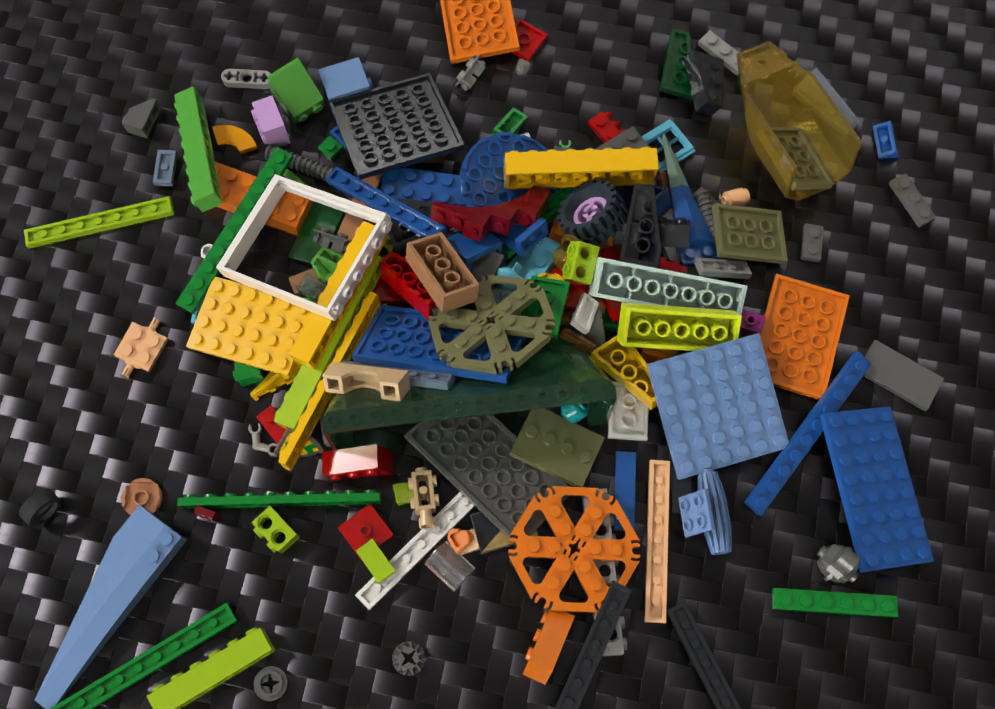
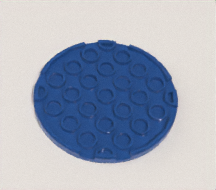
M500 132L481 139L470 149L460 170V191L466 207L499 205L517 199L528 192L530 189L505 190L503 170L505 153L510 151L528 152L530 150L542 152L547 151V149L526 135L521 136L512 134V132ZM545 188V189L551 190V194H550V196H551V195H552L553 193H555L559 188ZM554 219L547 225V228L553 224Z

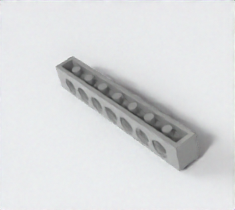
M607 488L598 489L596 491L595 496H597L601 490H604V493L602 494L603 500H608L611 496V494H608ZM582 496L583 513L589 505V499L586 496ZM609 513L600 525L605 529V535L600 536L595 533L594 539H616L615 534H612L611 526H614V516ZM593 560L598 570L602 566L609 569V576H602L607 586L610 587L613 580L619 581L620 576L616 575L615 567L618 566V561ZM593 613L594 620L598 613ZM620 616L614 629L616 637L614 640H609L602 657L624 655V650H627L626 637L622 638V629H625L624 616Z

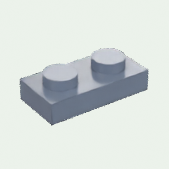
M158 150L153 177L155 186H173L178 156L176 150Z

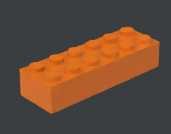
M215 162L223 204L216 207L234 213L257 177ZM285 191L265 225L298 236L313 205V201Z

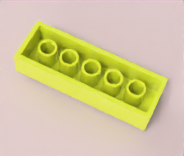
M622 302L617 341L626 347L695 351L738 339L742 316L732 310Z

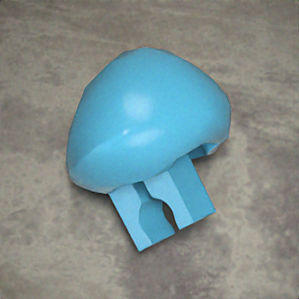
M511 261L507 267L499 268L496 276L523 278L519 275L523 266L518 262L514 263ZM498 284L501 290L512 293L517 289L515 285Z

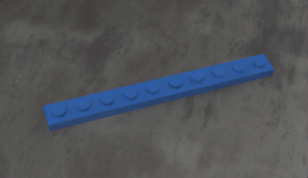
M860 352L852 354L789 440V444L781 451L744 503L757 515H763L824 431L820 415L837 412L871 366V363Z

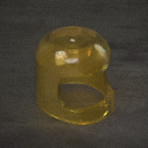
M570 234L562 237L559 248L553 252V262L561 270L567 259L568 246L565 240L580 241Z

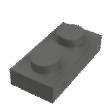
M804 224L801 260L820 262L823 226Z

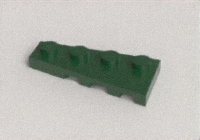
M672 28L659 91L693 100L691 95L692 86L686 77L688 75L687 68L683 66L682 62L691 52L689 32Z

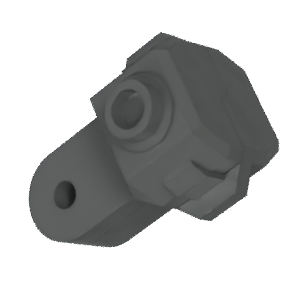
M833 544L826 547L824 545L817 553L819 556L817 564L820 571L824 574V580H832L838 583L850 581L852 583L859 576L857 569L859 568L861 557L853 552V548L850 546L844 547Z

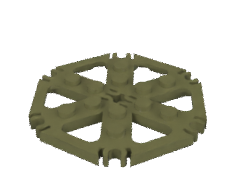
M486 274L487 280L481 275V281L478 282V299L474 302L477 311L456 308L442 313L438 306L435 305V308L432 309L435 316H429L428 322L438 359L440 357V360L444 361L448 358L446 360L447 366L490 374H497L495 368H498L499 373L502 374L504 366H509L511 371L514 370L513 363L516 364V368L520 367L551 341L553 337L552 330H555L556 322L544 289H541L540 285L534 288V281H530V279ZM492 285L517 286L514 292L496 305L491 290ZM538 300L543 310L541 317L518 315L534 301ZM446 327L465 331L453 341L444 343L441 339L439 328ZM507 335L534 338V340L521 351L514 352L511 350ZM487 341L491 354L489 360L481 361L465 358Z

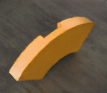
M231 125L212 127L218 145H232L238 149L240 154L258 149L253 138L241 128Z

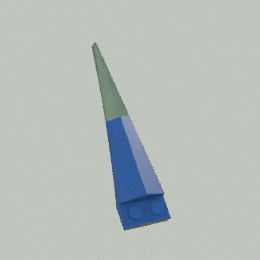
M663 134L662 142L670 187L673 220L677 217H684L686 220H690L689 247H676L680 265L686 267L695 266L694 262L697 258L718 259L713 245L714 240L666 135Z

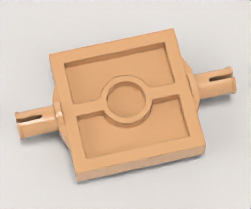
M153 318L149 327L141 326L134 322L131 323L114 353L116 358L123 360L127 364L121 373L123 376L129 378L134 368L143 369L150 373L168 341L167 337L155 331L161 322L160 320Z

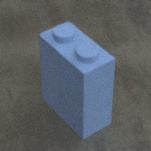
M359 57L318 69L328 101L373 88L370 77L366 78L365 75L367 74L365 63L361 64Z

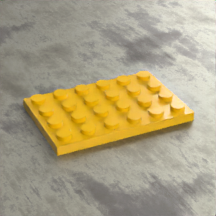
M214 277L186 347L291 377L296 361L289 355L290 348L296 342L300 329L306 324L311 311L242 283Z

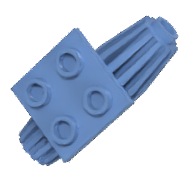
M712 468L703 469V473L698 474V491L678 498L685 537H691L704 533L711 555L732 552V527L726 494L718 472L713 471Z

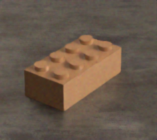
M442 232L407 243L406 261L442 313L477 301L479 283Z

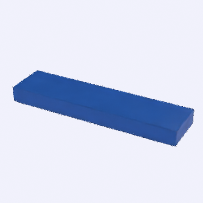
M616 451L614 502L617 499L634 529L636 452ZM614 514L613 531H624Z

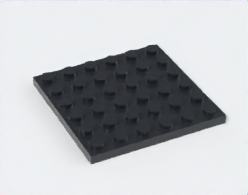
M430 73L328 101L359 180L465 150L464 142Z

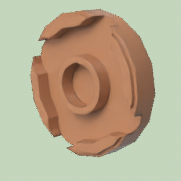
M147 478L133 480L124 488L121 496L122 506L130 515L133 514L139 505L151 514H154L161 506L163 499L162 490L159 485Z

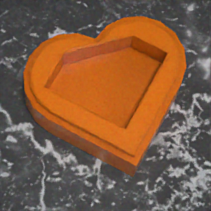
M453 528L448 532V541L456 554L461 553L473 542V534L469 530Z

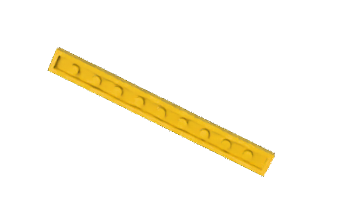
M369 292L367 298L363 300L362 307L359 313L354 316L353 324L346 331L344 341L337 348L332 363L351 361L354 351L381 305L376 293ZM323 379L319 381L314 396L310 398L305 413L300 416L298 426L291 433L286 448L280 453L278 462L284 469L292 471L333 394L325 391Z

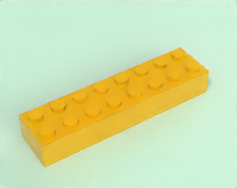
M625 147L622 149L605 148L603 150L588 148L585 150L567 149L565 151L551 149L542 152L537 150H530L528 152L510 151L505 153L504 188L505 190L530 189L533 185L542 188L581 187V184L584 182L589 184L590 180H595L597 183L598 179H603L604 182L607 180L613 186L652 185L659 169L657 148L642 147L640 149H632L631 147Z

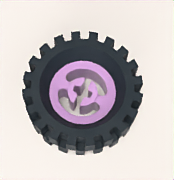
M598 179L597 183L595 180H590L589 184L584 182L579 189L577 187L572 189L573 193L571 195L567 194L565 196L566 201H561L559 204L561 208L557 209L556 213L558 216H556V220L570 241H582L599 247L601 242L604 245L608 243V238L614 239L617 236L615 232H621L623 229L621 224H626L627 222L625 216H628V207L613 184L611 185L607 180L604 182L603 179Z

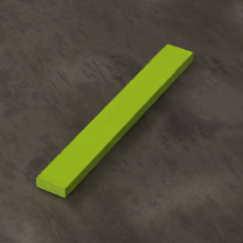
M170 196L25 229L26 247L30 249L175 215L172 198Z

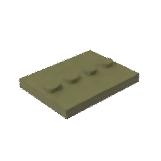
M763 127L758 132L792 190L830 189L835 184L801 127Z
M715 203L712 206L717 257L785 264L788 261L781 211Z
M534 404L509 455L574 487H583L605 437L576 423H571L567 419Z

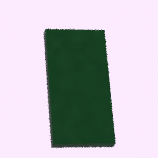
M314 201L288 258L291 261L312 265L311 260L322 248V246L316 245L313 242L314 235L318 233L313 231V229L320 230L321 227L331 229V234L337 235L346 212Z

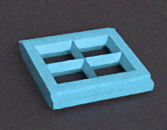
M670 119L642 136L647 144L658 139L662 144V147L657 149V153L664 149L660 136L671 130L676 138L671 140L669 144L671 145L679 140L684 146L683 149L674 154L678 163L696 151ZM666 160L658 161V172L661 173L667 170Z

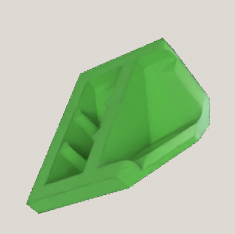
M323 246L311 260L317 277L322 281L328 282L330 276L334 274L339 260L344 255Z

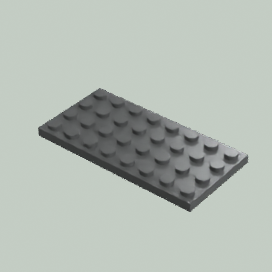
M461 384L405 434V439L508 539H518V537L509 535L534 495L540 503L537 493L540 492L541 496L546 498L548 497L546 491L548 487L552 490L553 494L555 493L551 488L552 486L569 487L564 481L510 456L509 454L517 437ZM570 495L563 496L561 503L563 504ZM536 510L524 527L526 535L531 536L546 521L542 511Z

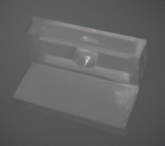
M447 541L433 551L425 562V565L452 591L457 590L465 578L475 570V567L460 553L456 554L453 547Z

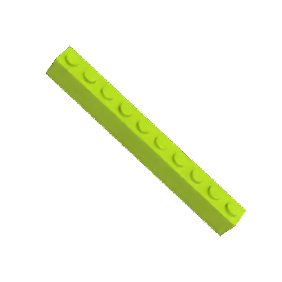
M376 256L316 369L314 370L302 364L299 372L294 376L290 390L286 392L281 407L275 413L274 422L279 426L293 430L298 426L300 416L305 413L310 398L314 396L319 381L323 379V373L326 371L329 363H332L337 348L344 341L346 331L351 328L354 316L359 313L363 300L367 298L369 292H373L381 276L380 261L382 258L380 256Z

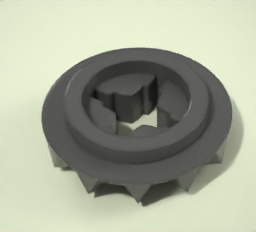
M412 641L403 642L398 645L392 655L395 669L400 674L406 676L415 675L420 672L426 660L423 648ZM415 651L412 659L416 664L408 662L402 666L405 661L402 652L409 655Z
M275 666L261 669L254 679V690L257 696L265 701H274L281 698L287 690L288 680L285 672ZM270 674L272 680L279 682L273 686L272 692L270 687L262 685L269 682Z

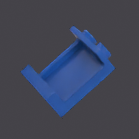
M540 217L529 228L515 224L508 236L491 230L489 232L499 238L504 246L524 256L548 235L546 220Z
M463 231L447 238L470 272H473L474 261L494 251L502 254V241L490 232L486 234L481 242L463 237Z

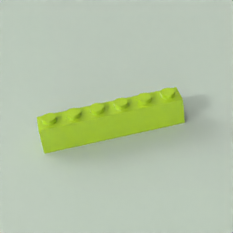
M257 627L250 629L245 633L246 636L240 640L236 638L227 644L228 647L220 651L218 649L208 655L209 659L192 664L189 667L190 670L186 673H177L170 678L171 682L166 685L162 683L154 687L152 693L147 695L152 708L181 709L275 652L276 650L263 628L257 629Z

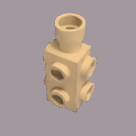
M419 467L415 469V472H411L412 478H408L409 490H413L414 497H410L411 509H415L416 515H420L418 519L419 528L430 529L435 527V518L432 516V513H436L435 506H439L438 494H434L433 487H437L436 475H432L431 470H427L426 467ZM421 483H424V484H426V487H425V486L419 487V485H420ZM423 502L428 503V505L421 506Z

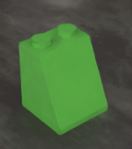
M298 57L267 76L270 91L294 124L304 122L310 114L318 113L322 110L324 99Z

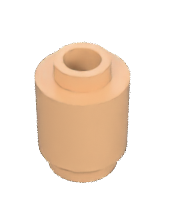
M741 187L726 191L721 197L722 204L744 206L750 202L749 191Z

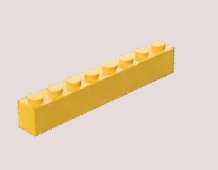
M363 221L360 227L356 229L353 240L347 245L346 252L343 258L339 260L334 274L330 276L324 292L319 295L318 305L325 308L328 307L375 225ZM387 235L384 237L381 247L376 251L371 264L367 266L361 281L356 285L351 298L346 302L343 312L336 321L310 312L306 324L300 329L296 342L290 348L289 355L294 361L314 370L316 369L376 256L380 253L386 242Z

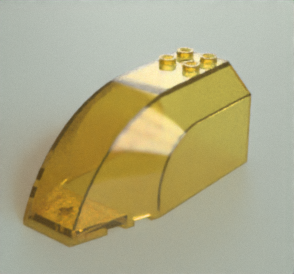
M770 41L737 53L738 74L747 132L755 152L786 198L799 201L827 189H791L798 167L771 127H801L825 169L836 184L851 171L862 141L816 76L811 71H805L801 68L800 63L796 60L792 61L789 59L787 53Z

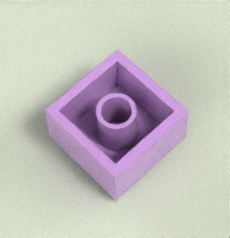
M271 95L252 102L254 110H251L264 145L268 144L269 146L271 144L274 147H281L290 144L273 96Z

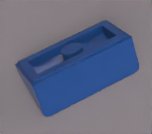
M887 121L874 125L873 131L878 158L899 157L892 122Z

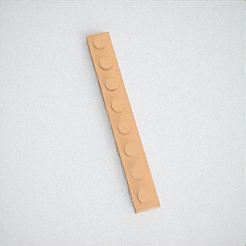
M663 460L649 461L644 622L665 624L670 461Z

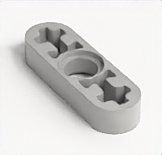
M226 69L222 72L221 78L227 87L269 89L267 76L271 73L263 70ZM246 76H251L252 80L249 82H244L243 78Z

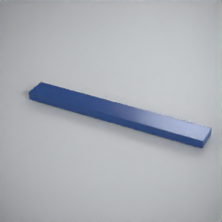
M337 166L325 179L329 185L372 209L386 213L391 220L423 238L440 232L445 235L448 231L444 225L431 221V218L370 184L359 180Z

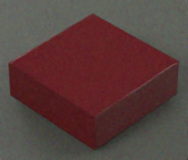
M196 506L194 511L197 516L213 522H218L220 517L218 513L200 506Z

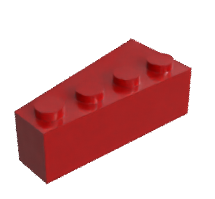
M393 251L380 261L381 278L429 320V316H435L432 309L435 308L436 303L406 261V258Z

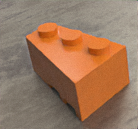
M563 611L544 612L541 623L544 625L542 630L537 629L533 638L536 644L534 648L530 647L525 659L528 662L523 675L546 685L572 625L574 615Z

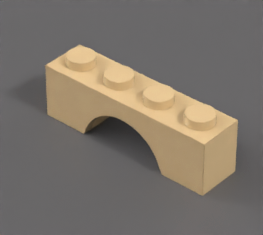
M333 362L323 373L325 391L330 393L345 394L358 388H372L381 393V399L401 401L410 390L409 374L406 370Z

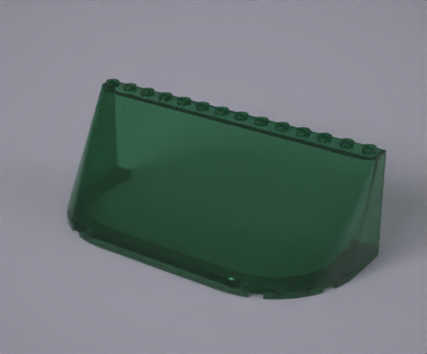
M526 337L521 350L533 341L534 338ZM558 337V339L551 338V341L520 367L516 368L515 364L507 384L455 376V381L448 390L410 386V390L401 401L381 399V393L372 388H358L345 394L333 393L322 418V432L333 450L355 447L354 430L584 403L590 404L589 414L586 416L588 426L607 424L617 396L614 384L589 353Z

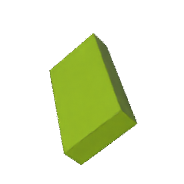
M373 539L356 550L379 585L396 573Z

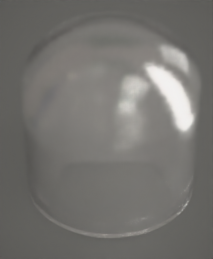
M519 59L515 68L516 74L522 77L527 76L532 65L531 62Z

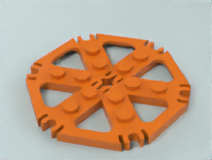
M552 486L551 488L555 493L553 494L552 490L548 487L546 489L548 497L544 498L540 492L537 493L539 503L534 495L509 535L518 537V539H509V543H515L517 546L516 549L508 550L509 554L517 553V556H509L531 600L535 593H538L534 600L535 603L540 598L546 600L544 609L548 608L550 602H552L553 605L549 611L598 613L594 604L600 610L601 602L605 599L610 587L606 585L593 560L622 561L625 564V570L618 583L626 586L640 562L631 560V558H640V555H635L632 552V549L639 548L640 544H632L631 542H639L640 540L617 499H615L613 505H610L613 500L612 495L608 500L602 499L604 490H601L595 496L599 488ZM565 495L586 496L589 499V505L575 527L561 503V498ZM536 510L542 511L555 537L528 536L525 534L524 527ZM609 513L615 514L625 531V537L621 540L594 539L593 537L606 515ZM578 540H580L577 548L578 550H580L579 553L574 552V554H572L569 558L568 556L571 553V548L569 547V545L573 546L575 543H577ZM525 558L555 559L540 584H534L531 581L523 565ZM573 570L588 596V600L585 603H571L560 600L559 594Z

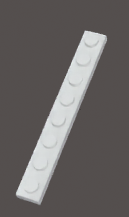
M459 492L434 517L435 527L422 529L389 561L396 573L380 585L373 577L355 596L371 610L475 506Z

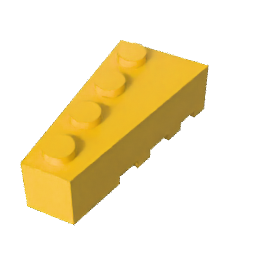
M617 336L593 350L591 360L619 382L650 410L657 406L647 363L635 347L622 346L617 341Z

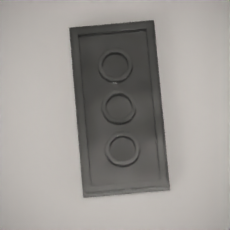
M877 340L872 342L865 355V358L871 363V366L863 375L865 378L923 411L928 410L944 380L943 377Z

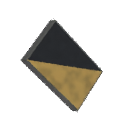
M482 512L470 515L481 554L515 545L509 543V539ZM536 530L531 536H539L538 531Z

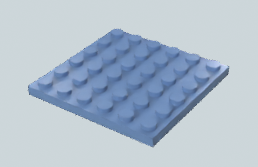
M759 333L646 364L677 479L680 480L701 474L703 469L712 468L714 470L785 449L789 444Z

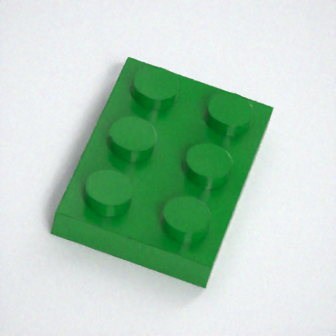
M532 275L530 281H534V288L540 285L541 289H544L556 322L555 330H552V338L558 339L570 282ZM538 300L534 301L522 312V316L541 317L543 315V310Z

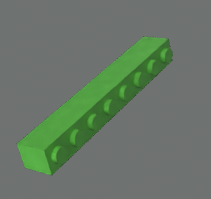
M192 86L174 95V106L178 113L176 116L180 125L178 130L182 137L181 146L185 153L183 158L187 164L185 170L190 181L188 182L192 193L190 199L195 207L205 212L223 204L203 98Z

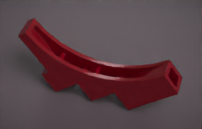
M533 185L528 192L517 199L485 207H464L434 201L431 209V221L463 231V237L478 242L484 239L489 230L508 236L515 224L529 228L542 217L549 206L551 190Z

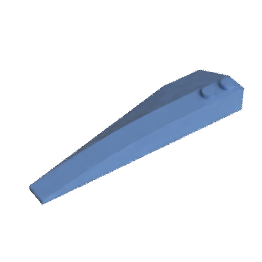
M141 505L136 508L113 537L40 687L35 701L45 709H50L61 702L187 541V539Z

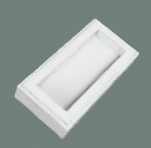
M584 292L580 296L570 325L583 334L589 333L599 302Z

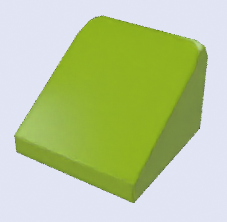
M408 482L393 484L397 505L401 506L410 503V497H414L413 490H409Z

